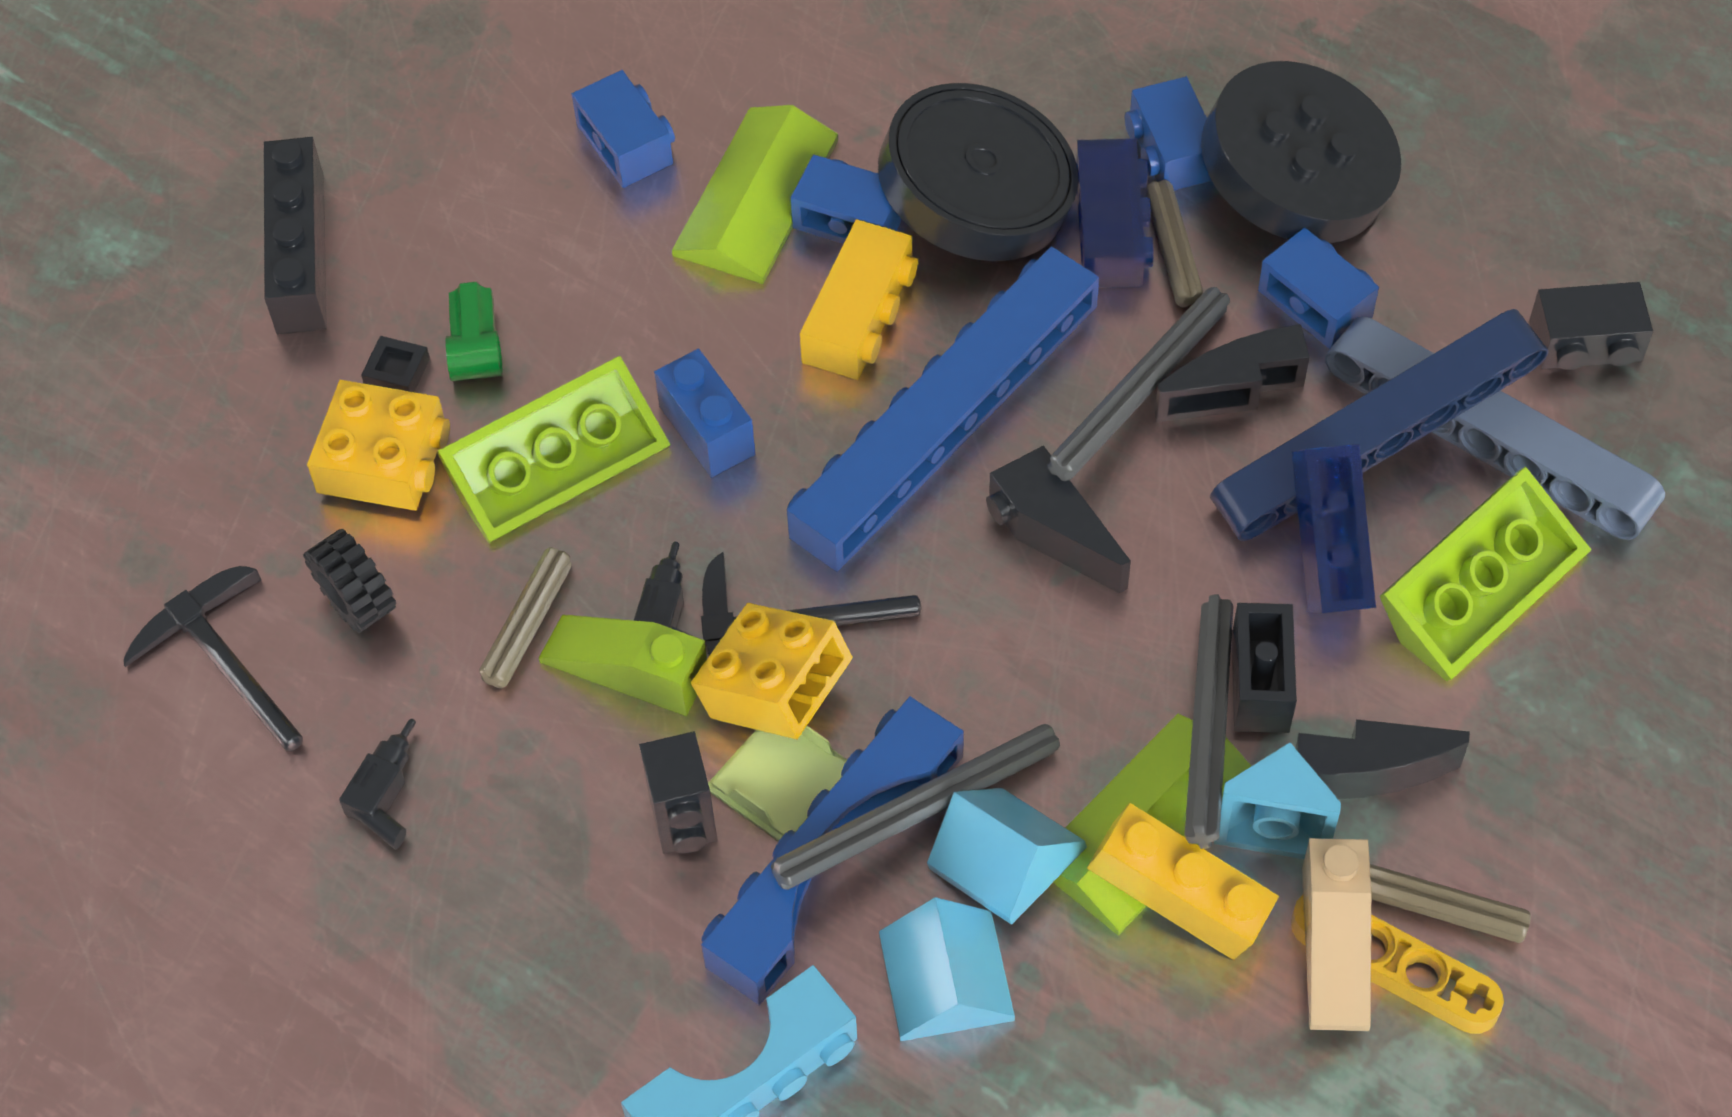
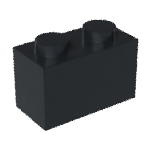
M1640 282L1538 289L1529 319L1531 328L1549 351L1546 359L1540 364L1541 369L1562 368L1572 370L1589 365L1613 364L1623 366L1633 362H1640L1644 359L1653 334Z
M1237 603L1232 630L1234 731L1290 733L1297 702L1293 604Z
M695 731L639 744L649 798L663 854L674 851L678 853H692L702 849L707 843L718 841L710 789Z

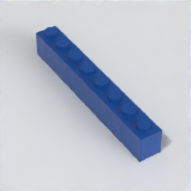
M1052 246L1038 260H1030L1022 269L1018 280L1006 292L1004 290L999 291L990 301L986 312L975 323H967L959 331L954 344L942 356L937 354L930 359L922 372V376L910 388L904 387L896 393L889 405V409L878 420L867 422L859 431L855 442L842 455L836 454L825 465L821 476L808 489L802 488L792 497L787 507L789 539L838 572L1097 308L1099 276Z

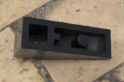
M1044 445L990 473L989 496L986 497V503L990 514L999 525L1006 524L1017 540L1117 593L1128 589L1131 560L1070 480L1062 481L1057 475L1050 473L1048 464L1051 462V454Z

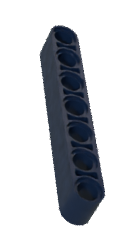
M1517 309L1507 310L1230 475L1213 489L1210 499L1240 541L1253 539L1529 374L1546 359L1549 351Z

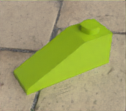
M562 614L539 656V662L686 717L697 697L690 682L707 660L705 640L655 622Z

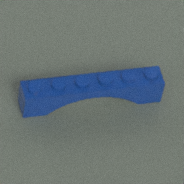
M911 696L908 697L897 711L894 709L889 710L880 720L875 730V738L864 751L862 749L855 750L847 759L841 772L842 777L830 791L827 789L822 790L814 798L807 812L808 818L796 832L789 830L781 837L773 851L772 861L762 873L753 872L745 880L738 892L736 904L725 916L718 914L708 924L701 939L705 968L760 1006L795 963L794 936L799 908L812 879L810 878L788 890L782 889L772 874V863L777 858L953 770L963 758L964 731Z

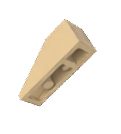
M1309 838L1302 866L1310 1030L1369 1031L1371 1027V878L1368 840Z

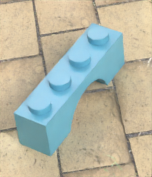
M812 965L766 998L770 1033L763 1051L750 1066L733 1076L718 1080L695 1079L669 1067L621 1102L624 1116L759 1117V1111L776 1098L783 1101L796 1094L805 1085L807 1076L825 1063L827 1066H832L851 1052L855 1045L854 1041L858 1039L856 1016L817 968Z

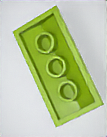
M794 105L750 107L672 249V255L764 284L793 229L791 196L813 154L830 158L838 142V133Z
M618 356L438 450L437 453L460 502L487 542L491 543L670 447L671 444L621 356Z
M1523 467L1379 597L1399 642L1444 680L1449 681L1588 554L1591 548L1528 468Z
M1179 713L1065 827L1085 840L1087 848L1053 883L1118 936L1142 912L1146 905L1088 870L1087 866L1111 825L1129 803L1185 837L1193 720ZM1227 737L1225 740L1222 796L1225 783L1251 767V764Z

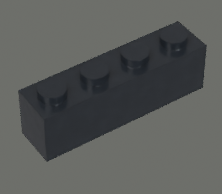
M313 137L264 141V299L276 334L327 329L324 174Z

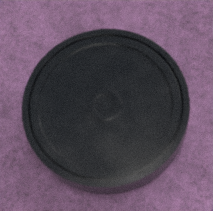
M1272 61L1260 63L1241 71L1226 84L1203 126L1201 138L1202 156L1208 174L1217 190L1247 220L1263 230L1288 240L1303 228L1308 229L1316 237L1329 243L1344 241L1358 235L1376 219L1392 196L1400 179L1401 154L1399 144L1391 125L1381 110L1368 96L1350 82L1330 71L1309 64L1292 61Z
M941 84L926 88L912 95L895 113L878 157V174L881 187L897 215L913 231L930 243L951 253L977 260H1014L1026 257L1044 248L1059 232L1078 191L1079 176L1074 154L1056 126L1046 116L1025 101L1004 91L978 84Z

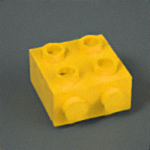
M339 379L307 463L316 493L416 511L422 493L429 492L433 485L435 476L434 460L438 449H442L447 445L450 434V421L444 418L438 396Z
M747 603L690 683L711 719L798 740L853 657L835 621Z

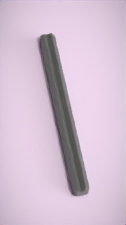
M1210 287L1194 302L1051 455V462L1048 464L1051 474L1057 475L1062 481H1068L1083 468L1155 390L1158 384L1167 377L1227 312V305L1230 303L1227 293H1221L1217 287Z
M1219 594L1210 595L1209 601L1202 604L1185 821L1186 840L1188 843L1198 844L1200 849L1210 848L1212 842L1220 837L1234 607L1231 600L1221 599Z
M1041 724L777 858L771 865L772 874L776 878L778 885L782 889L788 890L948 808L954 792L985 789L1052 755L1060 747L1059 738L1055 735L1050 725Z

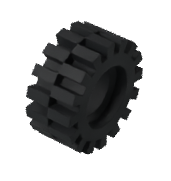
M344 529L337 530L303 554L306 566L312 572L310 574L314 581L320 585L319 589L323 595L328 597L335 611H339L341 618L346 623L348 622L353 630H357L358 633L396 608V600L392 597L391 588L385 584L386 579L382 573L377 571L375 568L376 564L372 558L367 557L365 549L360 544H357L354 537L350 533L347 534Z

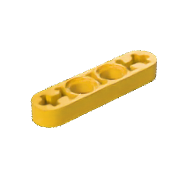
M1302 895L1296 901L1291 918V928L1296 939L1306 946L1304 900ZM1371 914V935L1380 939L1386 949V953L1382 957L1371 959V982L1461 1031L1470 1034H1480L1490 1030L1495 1025L1504 1004L1503 992L1496 982ZM1414 963L1427 964L1437 973L1438 982L1429 988L1415 986L1409 981L1406 969ZM1449 978L1456 981L1454 990L1451 991L1448 1001L1440 997L1444 994ZM1474 994L1484 998L1483 1008L1477 1010L1476 1014L1470 1013L1465 1009L1467 1000H1470Z

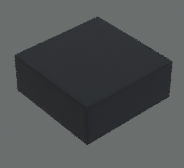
M380 336L361 374L363 384L415 392L430 360L428 348Z

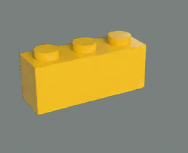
M858 219L855 220L800 331L801 361L803 364L859 380L866 363L873 364L875 362L882 342L881 331L885 324H893L900 305V291L903 286L910 287L916 275L918 259L912 257V235Z
M1131 803L1127 805L1113 822L1087 866L1088 870L1232 960H1235L1254 943L1279 898V895L1207 850L1200 849L1199 845L1188 843L1183 835Z

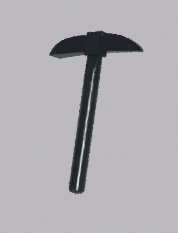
M724 552L718 554L709 563L703 579V616H701L703 640H705V647L708 649L709 656L737 618V616H733V612H728ZM917 595L785 611L835 621L837 626L914 617L920 615L922 607Z
M247 566L226 569L205 580L191 591L184 590L165 603V609L155 615L134 638L124 656V666H128L181 629L184 633L188 631L286 751L297 749L303 742V736L206 620L205 612L260 582L261 578L257 569Z

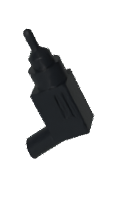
M677 541L672 543L668 557L661 559L659 565L653 566L650 577L646 578L634 621L655 622L686 633L676 628L684 603L681 586L683 575L679 571L680 564L676 560L680 546Z
M414 719L408 720L400 734L391 735L388 741H380L373 754L368 753L339 798L345 815L364 823L394 849H398L403 843L406 836V828L386 812L405 783L401 770L409 759L406 753L410 747L407 737L416 724Z

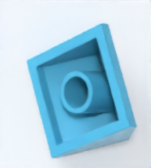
M1288 743L1225 783L1221 805L1220 837L1214 841V844L1304 859L1309 838L1333 839L1340 814L1341 802L1295 747Z
M1003 788L958 791L953 793L927 865L932 872L1012 925L1087 846L1085 840Z
M935 897L879 931L900 1042L1015 1021L991 911Z

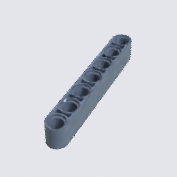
M1358 317L1353 320L1327 352L1325 363L1334 376L1360 392L1367 394L1434 353L1371 318ZM1502 391L1495 393L1432 431V433L1510 477L1521 468L1527 467L1555 503L1620 539H1635L1665 499L1663 486L1649 473Z

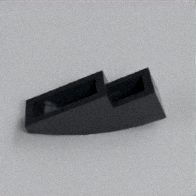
M1301 324L1270 329L1233 340L1204 353L1180 367L1158 384L1155 407L1156 422L1258 410L1261 392L1304 387L1310 357Z
M1356 719L1352 738L1299 733L1295 749L1338 799L1365 798L1401 791L1432 781L1460 768L1469 744L1470 731Z

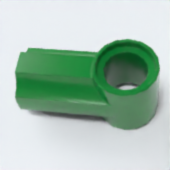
M478 282L460 283L457 289L449 292L451 336H446L445 346L450 380L460 381L503 376L498 331H495L492 289L483 287Z

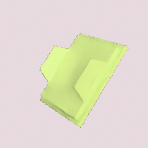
M806 726L798 740L755 730L708 782L711 794L779 842L787 831L793 830L796 832L808 818L807 812L814 798L824 789L830 791L842 777L841 772L847 759L834 751L826 738Z

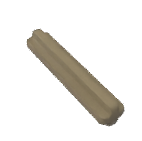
M1165 179L1159 182L1152 181L1147 185V203L1175 302L1184 308L1194 304L1203 294V288L1173 185Z
M553 547L544 550L479 669L481 679L485 683L497 688H504L508 685L572 567L570 556L565 551H559Z
M1370 864L1371 900L1517 943L1523 942L1527 935L1531 913L1526 909Z

